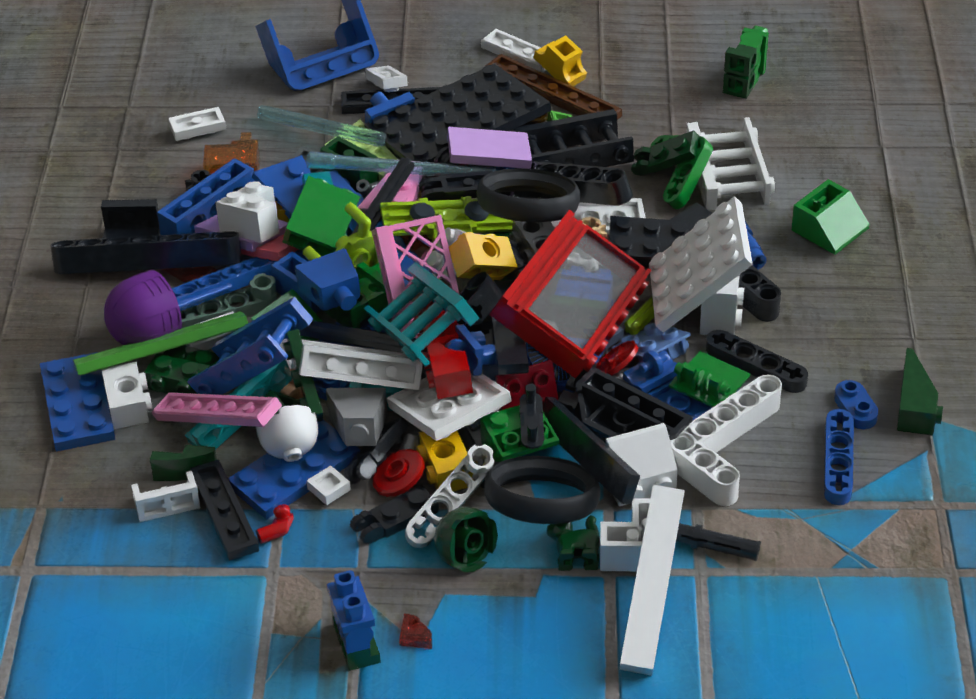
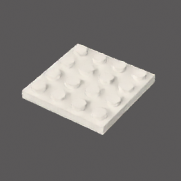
M735 196L728 202L721 203L715 212L706 219L699 220L691 231L684 236L676 238L668 249L657 253L649 263L655 325L663 333L753 265L742 203Z

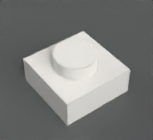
M331 465L307 480L308 490L326 505L351 490L350 481Z

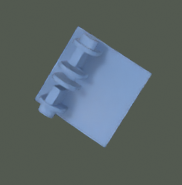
M655 323L646 325L644 330L638 334L622 338L621 342L613 346L612 349L621 343L634 340L639 347L635 355L639 360L637 365L643 362V354L649 350H653L657 354L665 350L673 360L686 353L689 343L685 338L691 336V333L679 330L676 327H670L663 333L656 327Z

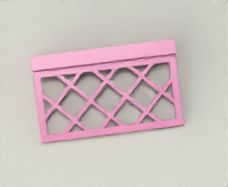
M441 215L390 226L376 227L371 231L388 305L412 284L410 281L413 279V276L410 277L402 272L400 266L405 255L436 274L438 279L442 278L448 282L450 288L459 294ZM426 224H436L438 235L433 243L419 235ZM419 226L416 232L410 229L412 227ZM403 229L413 236L405 249L395 243L393 231ZM416 238L430 247L422 260L409 252ZM438 241H440L441 248L436 246ZM433 249L442 254L444 258V264L439 271L426 263ZM397 250L402 252L400 258L398 257ZM445 268H446L448 277L443 274ZM403 278L409 281L406 287ZM413 302L407 303L392 317V321ZM411 319L399 331L403 332L413 322L414 319Z

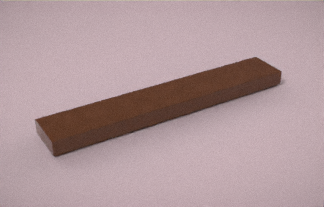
M503 54L498 55L487 64H496L550 103L578 116L614 109L617 113V120L622 117L621 108Z

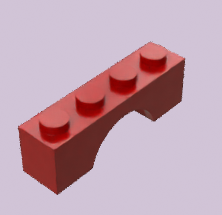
M430 302L423 310H421L418 313V316H415L413 318L414 321L423 312H425L433 304V302ZM442 311V312H441L434 320H432L423 330H421V331L419 332V333H421V334H417V336H418V337L421 336L430 326H432V325H433L441 316H443L446 312ZM456 320L422 350L426 351L422 353L430 362L429 365L424 366V369L428 370L426 371L429 389L435 388L437 399L473 393L466 352L445 347L449 341L458 339V334L455 331Z

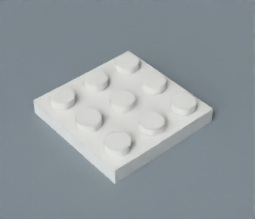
M471 374L473 393L437 399L435 388L429 389L426 377L420 380L419 390L403 389L387 397L388 406L391 410L436 441L447 438L451 433L464 426L473 424L476 420L491 412L498 411L502 406L512 402L510 391L483 374L479 376Z

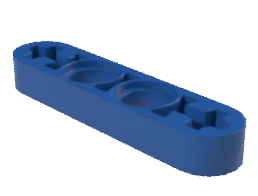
M843 409L830 411L827 414L825 425L824 497L834 505L848 503L851 500L853 491L854 419L850 412ZM837 423H842V431L837 430ZM835 442L844 443L847 447L838 449L833 447L831 444ZM834 464H842L846 467V469L843 471L834 470L831 466ZM836 482H841V491H836Z

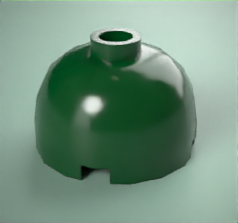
M459 507L442 517L435 530L434 542L438 554L445 563L463 572H474L487 563L482 560L486 558L488 552L493 554L498 538L496 523L488 517V513L476 508Z

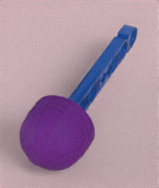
M299 249L296 252H294L306 261H309L303 255V250ZM254 257L171 288L165 278L154 270H148L131 276L116 285L107 296L104 305L106 327L113 338L122 345L148 341L182 329L180 311L248 286L257 274L264 273L272 276L271 265L276 261Z

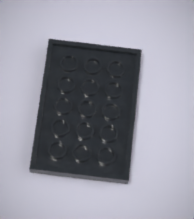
M496 64L483 67L482 70L471 75H465L454 83L444 85L439 90L428 95L420 96L411 105H401L394 111L389 112L388 115L377 116L373 119L372 123L367 122L364 126L368 132L375 134L379 144L386 146L398 159L403 157L411 159L413 163H423V172L434 167V160L438 152L442 148L448 147V127L511 131L550 112L551 105L544 97Z

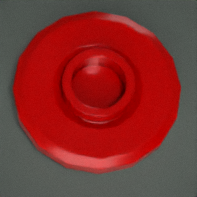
M634 340L619 344L599 360L596 365L597 369L611 376L615 375L632 361L638 352V345Z
M403 449L392 453L377 467V472L373 475V487L379 495L385 497H394L407 492L422 477L425 469L423 457L418 451L413 449Z

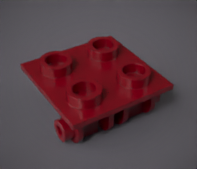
M552 360L530 365L529 373L495 376L496 383L510 391L512 402L502 406L498 411L520 405V397L525 394L527 384H534L536 386V393L542 397V404H544L545 397L559 399Z

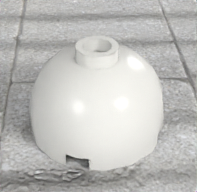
M307 406L280 407L279 414H275L264 427H256L260 444L268 454L288 462H293L301 459L302 455L306 454L315 445L318 436V423L315 412L311 413V409Z

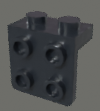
M157 199L102 200L101 210L105 227L103 238L159 235Z

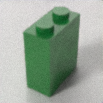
M308 176L286 227L282 243L300 250L311 246L321 257L335 252L336 242L339 238L346 235L352 217L345 212V206L350 202L357 206L360 196L354 194L349 189H341L327 183L323 179Z

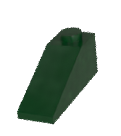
M907 348L897 431L933 436L935 424H941L943 406H937L938 391L914 350Z

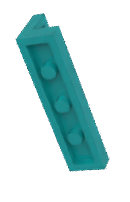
M284 360L242 383L230 395L265 397L269 390L279 393L293 380L287 361ZM198 423L185 434V437L192 445L215 447L216 450L241 426Z

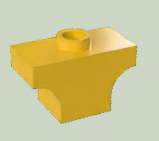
M566 35L535 51L533 58L555 79L575 86L586 78L587 72L581 63L583 51Z

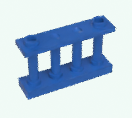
M295 297L291 298L217 341L211 349L220 359L216 364L189 378L188 384L197 394L223 395L286 360L288 355L281 348V342L287 338L288 331L296 329L300 331L309 326L313 320L312 316Z

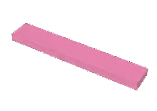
M168 393L153 409L152 415L158 421L264 427L280 409L282 404L276 397Z

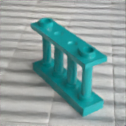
M414 262L407 269L413 276V279L410 281L412 284L380 313L376 312L369 305L364 309L370 315V318L367 320L368 323L378 333L383 330L403 347L401 350L412 362L418 360L424 366H427L430 362L421 352L455 320L458 322L462 319L471 326L479 317L461 295L417 262ZM421 293V295L413 303H411L402 313H400L392 322H388L417 294ZM430 302H433V304L425 312H423L414 322H412L403 332L399 331L421 310H423ZM442 311L446 312V313H445L443 316H441L432 326H430L421 336H419L414 342L411 341L421 330H423V329H424L432 320H434Z

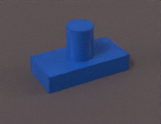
M377 92L370 99L374 107L365 110V123H372L373 119L377 116L388 115L389 112L394 111L398 106L411 105L415 103V98L410 92L388 100L382 92Z

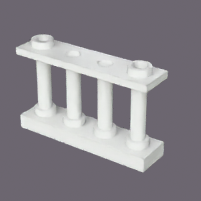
M749 117L744 118L743 131L705 135L704 132H700L698 122L687 123V132L694 130L711 145L744 142L746 147L715 150L712 152L698 181L704 206L707 210H716L717 198L729 194L760 192L764 205L770 204L771 193L775 192V182L773 177H769L758 145V131L756 127H752ZM749 158L751 164L716 168L715 165H711L712 161ZM755 175L757 180L730 184L716 182V178Z
M302 339L303 347L299 375L419 390L423 364L418 360L412 362L404 353ZM292 359L291 368L295 369Z

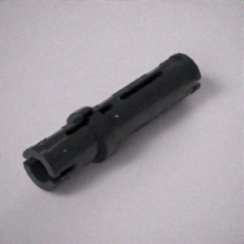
M679 523L676 542L689 544L692 549L697 550L698 547L752 559L753 561L758 559L761 541L703 529V525L696 524L694 527Z

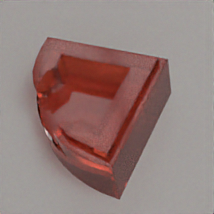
M404 613L399 637L400 646L432 649L430 629L420 622L417 616Z

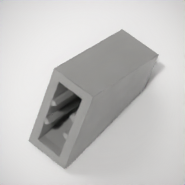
M327 388L328 417L345 445L376 446L388 416L386 388Z

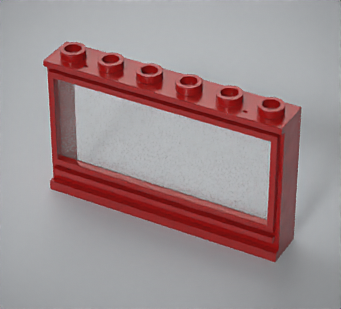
M569 210L489 315L576 379L583 369L586 372L591 369L598 359L595 355L599 356L609 343L608 341L616 333L620 324L640 298L639 296L649 284L645 279L651 272V269L645 270L644 266L587 224L585 226L583 221H578L574 218L575 213Z

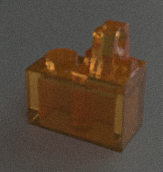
M241 132L240 140L231 141V144L205 145L203 169L212 174L236 158L254 168V171L260 170L258 140L251 139V132Z

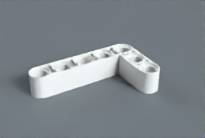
M762 375L693 420L676 439L670 440L677 466V474L714 503L720 506L734 504L738 499L740 474L733 465L719 456L717 452L779 410L782 390L781 380L774 375Z

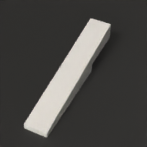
M653 485L619 670L651 676L653 674L685 490Z

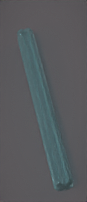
M261 105L258 107L257 117L262 120L335 137L339 136L343 139L382 147L385 145L386 134L384 132Z

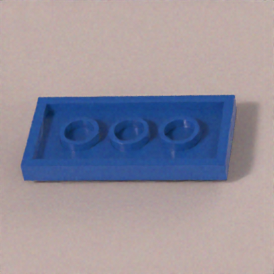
M98 352L40 363L56 452L116 440L102 371L98 370L80 376L73 362L74 359Z
M323 420L317 422L318 436L315 445L306 454L302 455L301 459L288 462L266 453L228 479L234 492L267 520L275 515L273 510L276 506L282 504L290 505L310 492L307 488L308 479L330 465L340 472L350 464L360 449L357 446H346L337 430Z

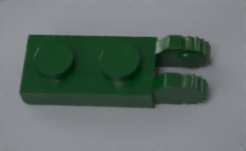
M693 130L653 145L651 148L643 146L635 150L634 159L637 162L633 163L631 172L640 176L652 172L656 173L695 158L699 135Z

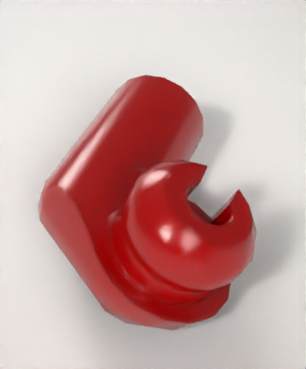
M288 505L276 506L273 510L276 516L273 523L256 529L260 544L280 538L288 533L294 520L293 513H290Z

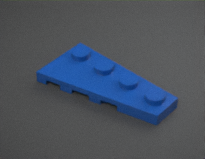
M301 155L254 171L252 178L255 182H260L261 185L273 187L275 201L285 210V215L290 219L304 187L302 176L303 174L311 173Z

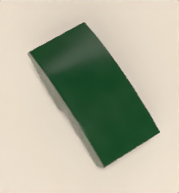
M185 445L183 453L152 451L150 464L153 481L188 480L186 472L190 471V468L217 460L215 447Z

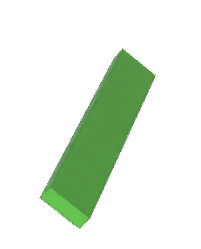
M240 311L191 325L155 339L126 344L74 359L73 362L78 375L81 376L232 332L248 324L246 315Z

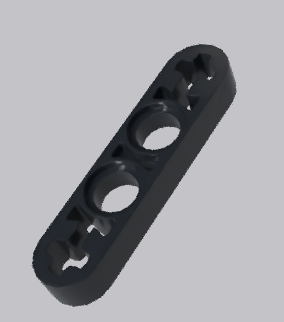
M714 330L708 333L706 337V351L710 356L748 372L757 378L762 375H774L781 380L782 389L785 391L799 393L806 389L808 371L802 365L727 331ZM748 353L751 356L748 358H741L737 356V354ZM765 364H772L776 366V368L768 370L763 368L762 366Z

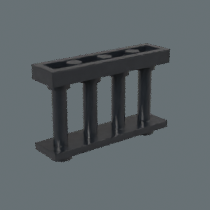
M614 109L520 126L513 129L514 132H525L528 134L532 161L609 167L634 162L633 138L630 136L618 139L617 113ZM603 139H606V140H607V141H604V142L592 143V141L603 140ZM576 144H581V145H582V146L567 148V146H571V145H576ZM556 149V151L545 152V153H542V152H541V151H544V150Z

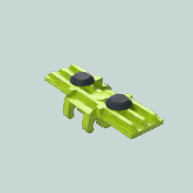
M471 196L461 197V200L428 201V198H418V201L380 203L383 226L441 215L444 229H459L473 233L512 232L513 220L500 218L486 212L481 208L478 200L471 199ZM436 224L424 225L419 235H427L429 239H432L433 243L438 235ZM419 226L412 227L410 229L416 232ZM403 229L393 231V236L411 235Z

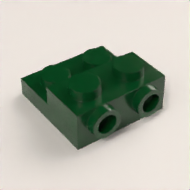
M188 346L166 350L164 354L157 353L144 372L148 389L166 394H197L187 381L189 378L216 364L220 358L214 352Z

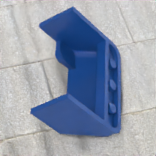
M341 0L349 21L340 24L335 30L337 47L296 61L290 49L280 45L271 19L255 26L269 65L291 90L300 91L369 67L377 62L379 51L361 0Z

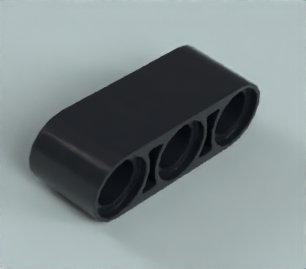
M750 266L739 275V288H744L742 306L761 321L769 322L776 320L780 313L781 290L755 267Z

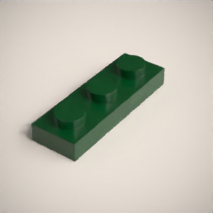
M299 329L288 331L287 342L283 343V348L288 355L287 360L293 359L295 370L291 371L295 388L301 387L303 398H299L300 406H307L311 409V413L315 412L317 422L323 421V411L313 377L299 375L303 347Z

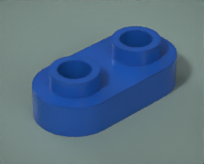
M845 380L838 383L835 388L834 400L839 409L846 410L853 415L855 428L870 429L874 427L877 423L878 408L863 385L853 380Z

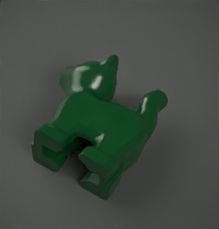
M590 515L586 519V529L573 531L572 522L547 525V535L556 541L559 553L557 559L559 571L572 570L573 559L575 558L585 560V570L598 569L600 536L594 516Z

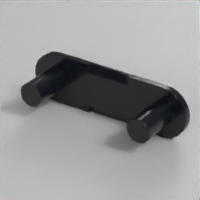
M527 384L525 394L520 397L521 443L529 449H536L544 444L542 397L536 393V386L534 384Z

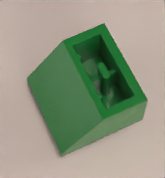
M828 179L794 204L791 230L836 255L868 230L870 224L852 193Z
M520 405L493 412L480 418L481 443L493 450L494 462H501L559 445V438L543 412L544 444L536 449L524 447L521 443Z

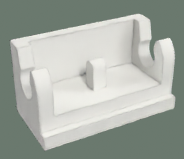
M186 472L187 483L169 487L164 486L160 487L161 489L144 493L139 492L137 483L132 484L133 499L139 522L199 509L200 502L193 472Z

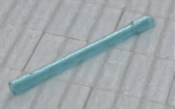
M310 151L307 153L306 160L307 168L392 173L399 162L396 159L344 156ZM412 161L415 167L410 174L439 176L491 170L494 172L496 167Z

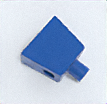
M345 248L295 266L299 291L320 309L329 310L340 306L343 310H350L356 305V299L360 297L359 277Z

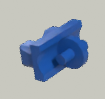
M456 325L455 331L458 334V339L449 341L445 347L452 350L465 351L470 373L473 376L482 375V366L495 365L496 348L492 344L486 345L485 335L481 331L470 332L465 325Z
M649 350L643 354V362L623 372V380L629 385L649 393L652 389L665 384L677 376L674 373L677 363L670 358L665 350L658 354L653 350Z

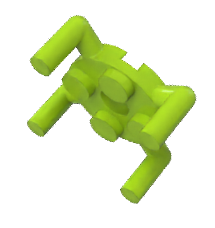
M350 202L345 206V212L359 224L358 232L349 237L345 235L339 238L335 245L336 251L345 248L355 269L356 265L361 262L372 267L379 262L372 232L370 231L371 220L354 203ZM307 246L303 250V255L309 261L321 257L311 246Z

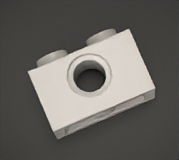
M137 362L102 369L113 429L149 423L147 410H152L150 393H143V390H148L145 373H139Z

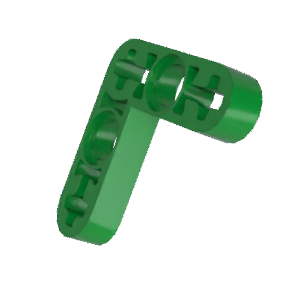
M661 135L652 142L651 146L679 135ZM699 136L696 157L677 165L664 191L663 199L673 209H680L688 202L713 152V146L702 136Z

